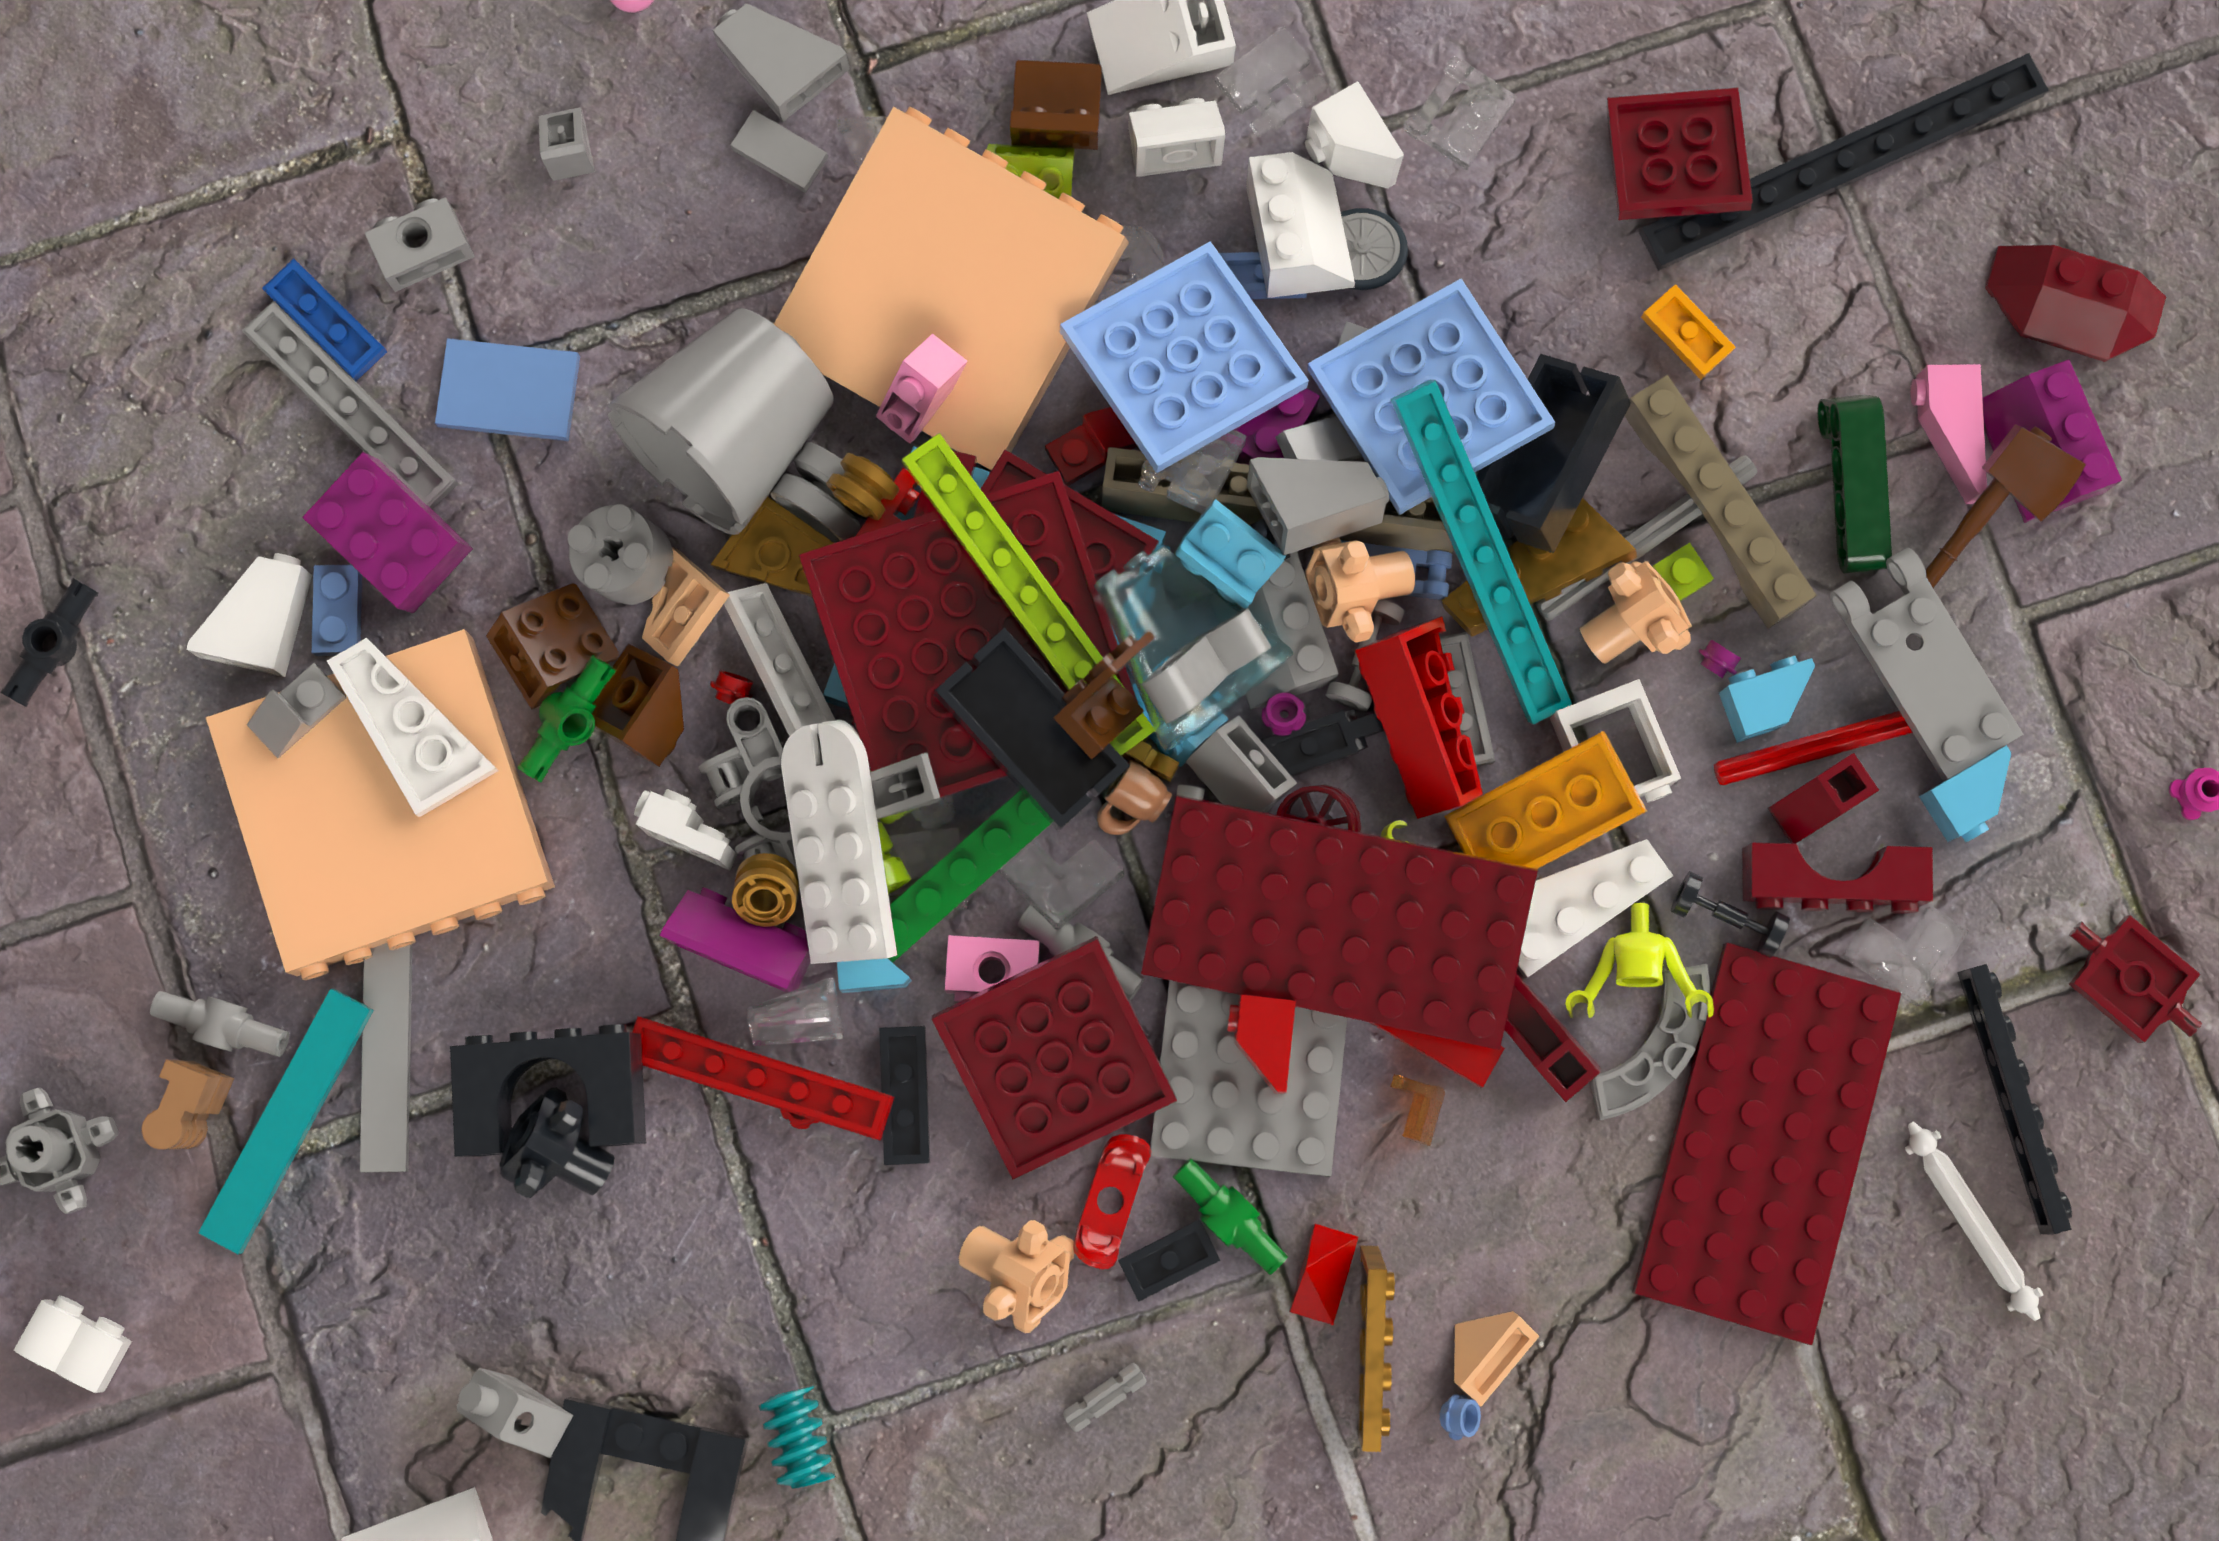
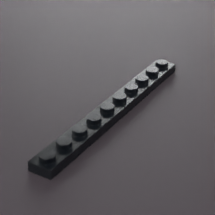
M2027 53L1750 178L1753 200L1751 210L1664 217L1642 227L1639 234L1657 270L1660 271L2040 99L2046 95L2049 89L2030 53Z

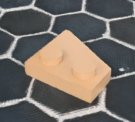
M672 547V567H668L665 578L666 582L662 589L652 598L653 608L650 616L647 618L642 639L667 662L678 667L730 595L681 551Z

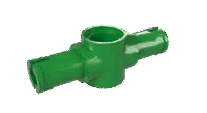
M594 655L590 657L585 665L586 667L571 688L566 687L564 692H555L547 696L539 708V718L542 723L537 730L539 735L527 755L524 756L517 766L519 770L538 782L542 783L548 770L562 750L567 751L570 746L586 742L594 731L595 720L592 712L597 707L594 701L616 672L612 666Z
M1192 1158L1187 1160L1174 1173L1172 1177L1200 1206L1198 1208V1211L1202 1214L1200 1220L1227 1247H1230L1231 1244L1236 1249L1241 1247L1269 1275L1273 1274L1286 1261L1288 1255L1260 1228L1262 1222L1258 1217L1261 1214L1233 1186L1229 1189L1224 1184L1219 1186Z

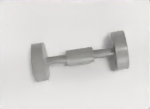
M1385 599L1378 600L1371 614L1374 625L1373 633L1370 639L1361 641L1357 649L1377 641L1375 638L1381 623L1399 625L1404 610ZM1355 654L1351 664L1355 669L1349 685L1340 682H1330L1326 697L1345 707L1359 711H1368L1372 696L1357 688L1362 675L1359 670V660Z

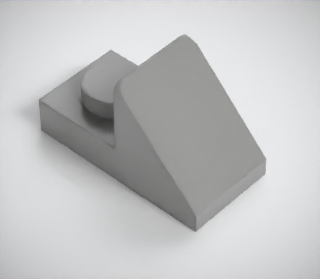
M313 663L280 693L271 690L247 726L277 758H280L347 697Z

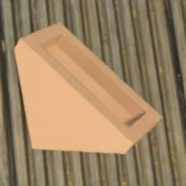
M1513 1311L1455 1324L1454 1383L1482 1407L1538 1339L1539 1335Z

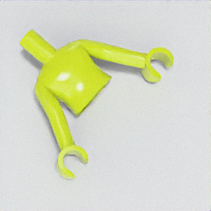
M1634 903L1631 905V932L1617 935L1615 938L1612 937L1607 941L1598 966L1585 990L1573 991L1568 995L1565 1003L1570 1018H1573V1007L1581 1002L1588 1005V1016L1591 1018L1595 1013L1593 1001L1610 975L1615 959L1617 964V985L1624 987H1656L1664 984L1662 966L1665 957L1671 975L1686 998L1687 1015L1692 1018V1006L1697 1002H1704L1708 1005V1017L1710 1018L1714 1014L1712 997L1708 992L1696 990L1672 940L1669 937L1649 932V905L1646 903Z

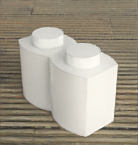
M58 1296L56 1301L41 1300L13 1351L94 1393L104 1392L132 1342L122 1336L125 1328L104 1317H99L97 1322L90 1320L81 1314L84 1309L82 1305L66 1297Z

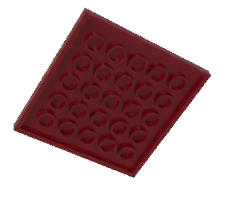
M1056 471L985 494L1101 656L1104 658L1107 654L1111 653L1118 646L1060 472ZM932 511L799 554L857 732L867 752L870 771L872 772L927 753L940 798L1006 777L1007 775L934 696L935 690L964 663L967 662L972 667V672L977 669L971 662L973 655L1003 628L1013 636L1064 694L1068 690L938 511ZM1124 666L1116 676L1137 702L1129 675Z

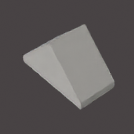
M579 107L539 116L540 155L552 181L594 173L595 169L582 108Z
M927 753L870 772L877 819L933 804L940 800Z

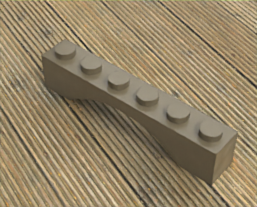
M1664 376L1632 396L1625 418L1644 446L1666 466L1698 506L1725 550L1738 577L1743 593L1768 629L1814 599L1817 596L1669 376Z

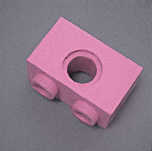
M948 935L945 977L946 993L955 994L954 1001L961 1002L1039 964L1040 942L1035 940ZM988 960H998L1005 966V975L998 983L989 984L980 978V968Z

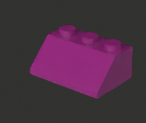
M2069 359L2028 374L1982 398L1984 431L1993 451L1996 450L2015 424L2028 431H2031L2036 426L2052 438L2051 444L2086 464L2071 491L2053 512L2104 494L2122 481ZM2015 500L2024 523L2037 519Z
M702 887L700 894L687 890L665 923L659 936L675 946L796 996L810 964L806 930L785 922L783 929L775 926L763 927L753 925L742 919L735 909L725 906L727 897Z

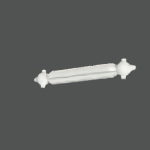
M1914 1121L1909 1123L1910 1139L1909 1145L1905 1147L1909 1155L1915 1153L1923 1156L1924 1170L1999 1286L2011 1293L2010 1302L2006 1303L2010 1312L2016 1310L2020 1313H2025L2032 1320L2037 1321L2040 1319L2037 1306L2039 1304V1297L2043 1296V1292L2039 1287L2033 1289L2025 1286L2024 1273L1948 1155L1936 1148L1937 1140L1941 1138L1940 1133L1937 1130L1931 1132L1927 1129H1922Z

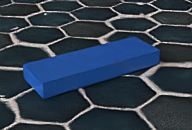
M294 258L262 287L265 293L355 382L387 353V350Z

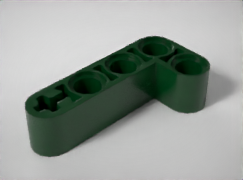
M1871 395L1820 399L1817 408L1819 431L1824 439L1830 440L1836 545L1839 567L1843 574L1888 569L1886 560L1892 556L1885 420L1882 402L1879 397Z

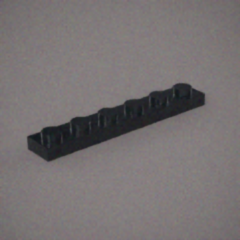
M1987 964L1959 971L1957 974L2040 1234H2058L2072 1230L2069 1218H2072V1208L2066 1194L2059 1191L2054 1175L2058 1173L2057 1161L2052 1150L2049 1147H2045L2040 1131L2044 1128L2043 1117L2039 1107L2035 1103H2031L2026 1087L2030 1084L2029 1073L2024 1062L2021 1059H2017L2012 1042L2016 1040L2015 1029L2010 1018L2007 1015H2003L1998 998L2002 996L2000 982L1996 974L1989 971Z

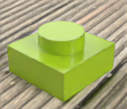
M1690 542L1652 566L1671 586L1680 602L1714 580V577Z

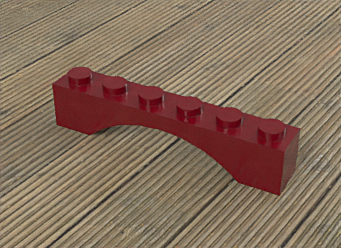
M1516 973L1504 1030L1559 1096L1567 1102L1601 1072V1067Z

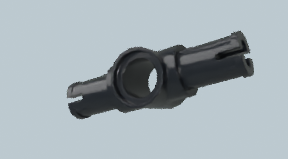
M74 578L71 580V584L54 611H47L43 619H37L25 628L22 635L24 649L19 655L23 659L0 693L25 707L28 706V702L47 673L52 675L57 666L68 663L74 657L77 650L75 637L80 631L77 626L94 598L98 596V592ZM56 633L57 643L55 647L48 652H44V639L48 635Z

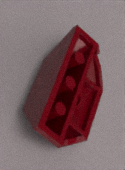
M2056 245L1998 246L1985 286L1986 291L1992 298H1995L2000 309L2021 337L2103 362L2154 339L2166 300V296L2140 271Z

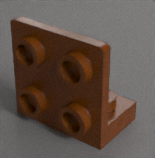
M1030 60L1016 61L1013 111H1011L1010 117L1011 145L1098 150L1101 65Z
M575 583L568 584L501 612L486 635L531 710L541 706L547 696L553 694L560 684L580 676L592 655L607 664L615 661L619 656V651Z
M1150 630L1137 641L1129 635L1111 653L1098 662L1083 680L1081 679L1061 698L1067 705L1054 719L1091 759L1144 712L1135 701L1133 695L1123 688L1114 676L1155 638Z

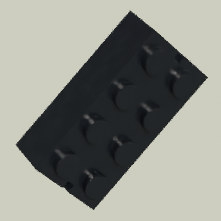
M1540 354L1527 380L1555 421L1554 428L1480 469L1476 477L1502 537L1511 539L1514 534L1520 543L1554 553L1631 402L1619 376L1585 366L1579 372L1575 363Z
M1005 628L973 655L971 662L977 669L972 672V667L966 662L935 690L934 696L1057 831L1063 828L1092 801L1086 794L1088 791L1094 797L1098 796L1130 767L1110 743L1091 759L1059 725L1054 717L1067 705L1061 699L1065 694Z

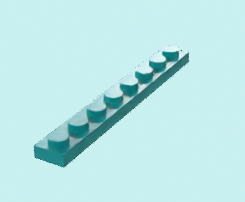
M1430 379L1391 398L1392 405L1527 722L1534 725L1552 716L1556 711L1571 706L1572 703L1436 380Z

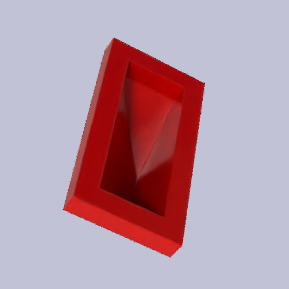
M1314 1223L1289 1312L1334 1325L1358 1236Z

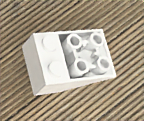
M1114 0L1087 12L1108 95L1232 66L1234 63L1236 44L1224 0Z

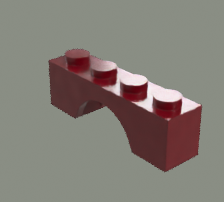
M1750 843L1742 848L1743 901L1756 902V909L1760 910L1784 909V902L1801 903V910L1826 911L1829 910L1830 903L1846 904V911L1871 912L1874 911V905H1891V912L1917 913L1919 912V906L1933 901V847L1886 846L1875 852L1871 864L1860 877L1849 881H1839L1824 877L1813 870L1803 858L1797 844Z

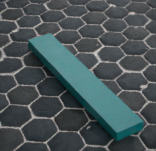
M336 989L329 990L198 1232L199 1234L236 1254L244 1252L374 1011L373 1009Z

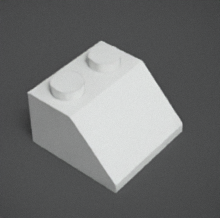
M1358 81L1312 107L1305 147L1316 164L1321 162L1325 169L1331 171L1336 176L1384 188L1395 185L1404 154Z
M1191 98L1182 101L1179 106L1162 108L1158 104H1149L1139 107L1136 112L1129 113L1128 129L1136 177L1222 165L1225 129L1216 101L1205 102L1201 98Z

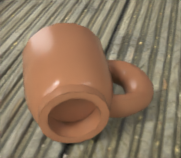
M1133 759L1127 761L1130 767L1111 783L1105 795L1107 802L1098 811L1097 822L1105 833L1122 835L1135 828L1141 820L1155 822L1172 796V793L1167 791L1166 785L1156 775ZM1114 805L1134 818L1129 821L1118 820L1111 815V807Z

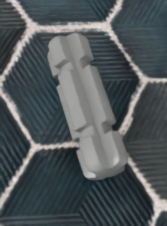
M1135 1363L1129 1364L1119 1371L1120 1376L1117 1378L1112 1376L1085 1395L1083 1402L1080 1404L1075 1402L1065 1409L1063 1417L1074 1432H1079L1091 1423V1418L1094 1416L1096 1419L1126 1399L1127 1396L1125 1394L1129 1391L1134 1393L1144 1386L1147 1380L1138 1365Z

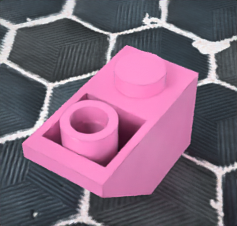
M932 334L903 360L875 417L911 444L951 393L968 361Z

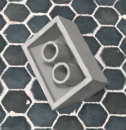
M1297 551L1290 553L1291 557L1284 560L1257 591L1252 603L1248 606L1249 611L1272 646L1256 659L1237 669L1250 710L1267 705V700L1278 693H1290L1296 696L1330 685V682H1335L1339 674ZM1218 591L1211 594L1221 623L1245 609L1238 603H1231L1225 600Z

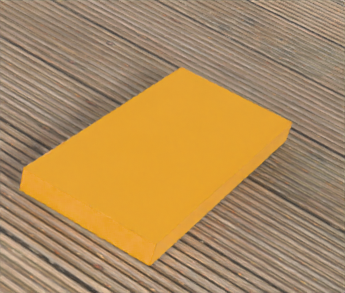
M1602 731L1450 812L1444 817L1464 854L1539 869L1647 812L1605 731Z

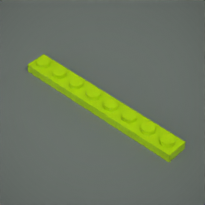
M938 433L904 457L902 463L1069 691L1081 679L1083 680L1103 657L942 435ZM1115 675L1114 678L1119 682V684H1120L1123 688H1125V687L1122 685V683L1119 681V679L1117 678V676ZM1142 713L1110 744L1122 756L1156 730Z

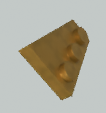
M767 496L747 526L739 534L731 535L710 565L722 571L812 597L799 554L833 544L834 542Z

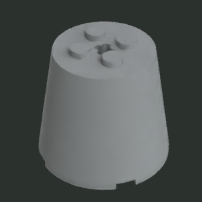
M738 308L618 395L608 405L612 410L608 414V418L626 448L661 486L669 481L687 497L682 502L684 507L716 529L736 535L750 522L831 408L834 399L832 391L820 370L791 335L780 330L761 315L748 309Z

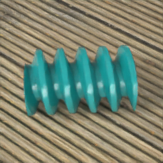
M815 1385L771 1396L759 1405L760 1411L774 1412V1417L765 1422L763 1428L776 1430L779 1435L767 1442L768 1447L782 1449L783 1451L781 1455L771 1461L772 1466L787 1468V1472L776 1479V1484L791 1486V1489L814 1485L836 1477L835 1473L821 1472L820 1470L831 1462V1455L816 1453L819 1448L827 1443V1437L812 1435L813 1431L823 1425L822 1418L808 1417V1413L819 1406L818 1400L803 1397V1395L814 1389Z

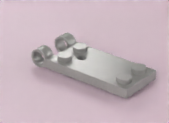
M1907 547L1886 560L1891 577L1901 588L1905 596L1871 614L1865 594L1855 582L1849 581L1832 591L1830 599L1942 781H1946L2024 734L1926 578V570L1922 561L1912 549ZM1910 634L1918 636L1921 640V646L1916 651L1909 649L1906 645V638Z

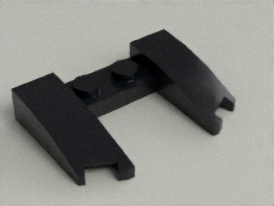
M568 1397L564 1399L563 1409L572 1414L573 1417L551 1457L541 1513L544 1516H547L553 1510L573 1527L568 1536L574 1541H583L603 1456L608 1455L690 1474L676 1541H725L749 1437L579 1398Z

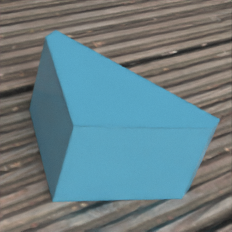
M887 958L837 962L839 990L842 993L906 988L912 981L908 975Z

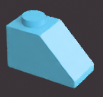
M2007 745L1919 796L1947 842L1962 836L1966 843L1989 830L1985 821L1994 817L1999 812L2010 762L2011 751Z

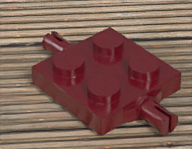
M2131 915L2125 916L2114 930L2103 938L2096 935L2082 921L2073 928L2075 930L2069 933L2070 937L2089 952L2084 966L2070 981L2069 985L2137 1043H2145L2156 1028L2168 1020L2185 1032L2188 1037L2194 1035L2198 1031L2197 1028L2201 1027L2202 1022L2182 1007L2188 989L2201 974Z

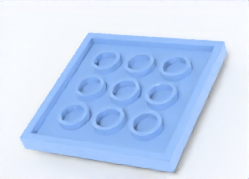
M1211 241L1060 324V334L1156 473L1307 388L1309 382Z
M1462 279L1455 281L1308 363L1309 373L1362 457L1368 462L1376 478L1381 477L1384 480L1388 489L1389 499L1399 515L1432 496L1392 405L1391 398L1430 379L1436 380L1474 472L1552 430L1555 425L1552 416Z

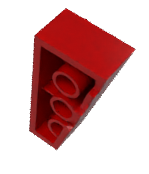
M1443 616L1399 630L1355 650L1359 660L1360 673L1366 680L1374 701L1375 714L1383 725L1390 744L1391 757L1398 766L1405 785L1407 800L1413 806L1417 819L1463 806L1483 795L1470 737L1462 735L1460 730L1462 714H1465L1462 699L1452 694L1448 672L1455 670L1451 653L1443 654L1439 637L1440 633L1446 632Z

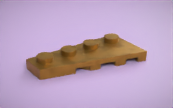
M1584 498L1580 501L1554 553L1518 541L1507 548L1530 604L1543 598L1545 601L1561 595V589L1582 579L1588 582L1602 575V570L1620 561L1627 563L1637 558L1636 548ZM1465 581L1451 592L1448 597L1441 600L1445 611L1471 637L1488 630L1468 581Z
M1360 1246V1262H1363L1367 1274V1284L1360 1285L1362 1321H1366V1327L1359 1332L1360 1364L1364 1366V1374L1360 1373L1358 1437L1362 1452H1381V1436L1390 1435L1389 1408H1382L1383 1391H1391L1392 1385L1391 1363H1384V1346H1392L1393 1319L1385 1318L1386 1300H1394L1395 1277L1394 1272H1387L1379 1246Z

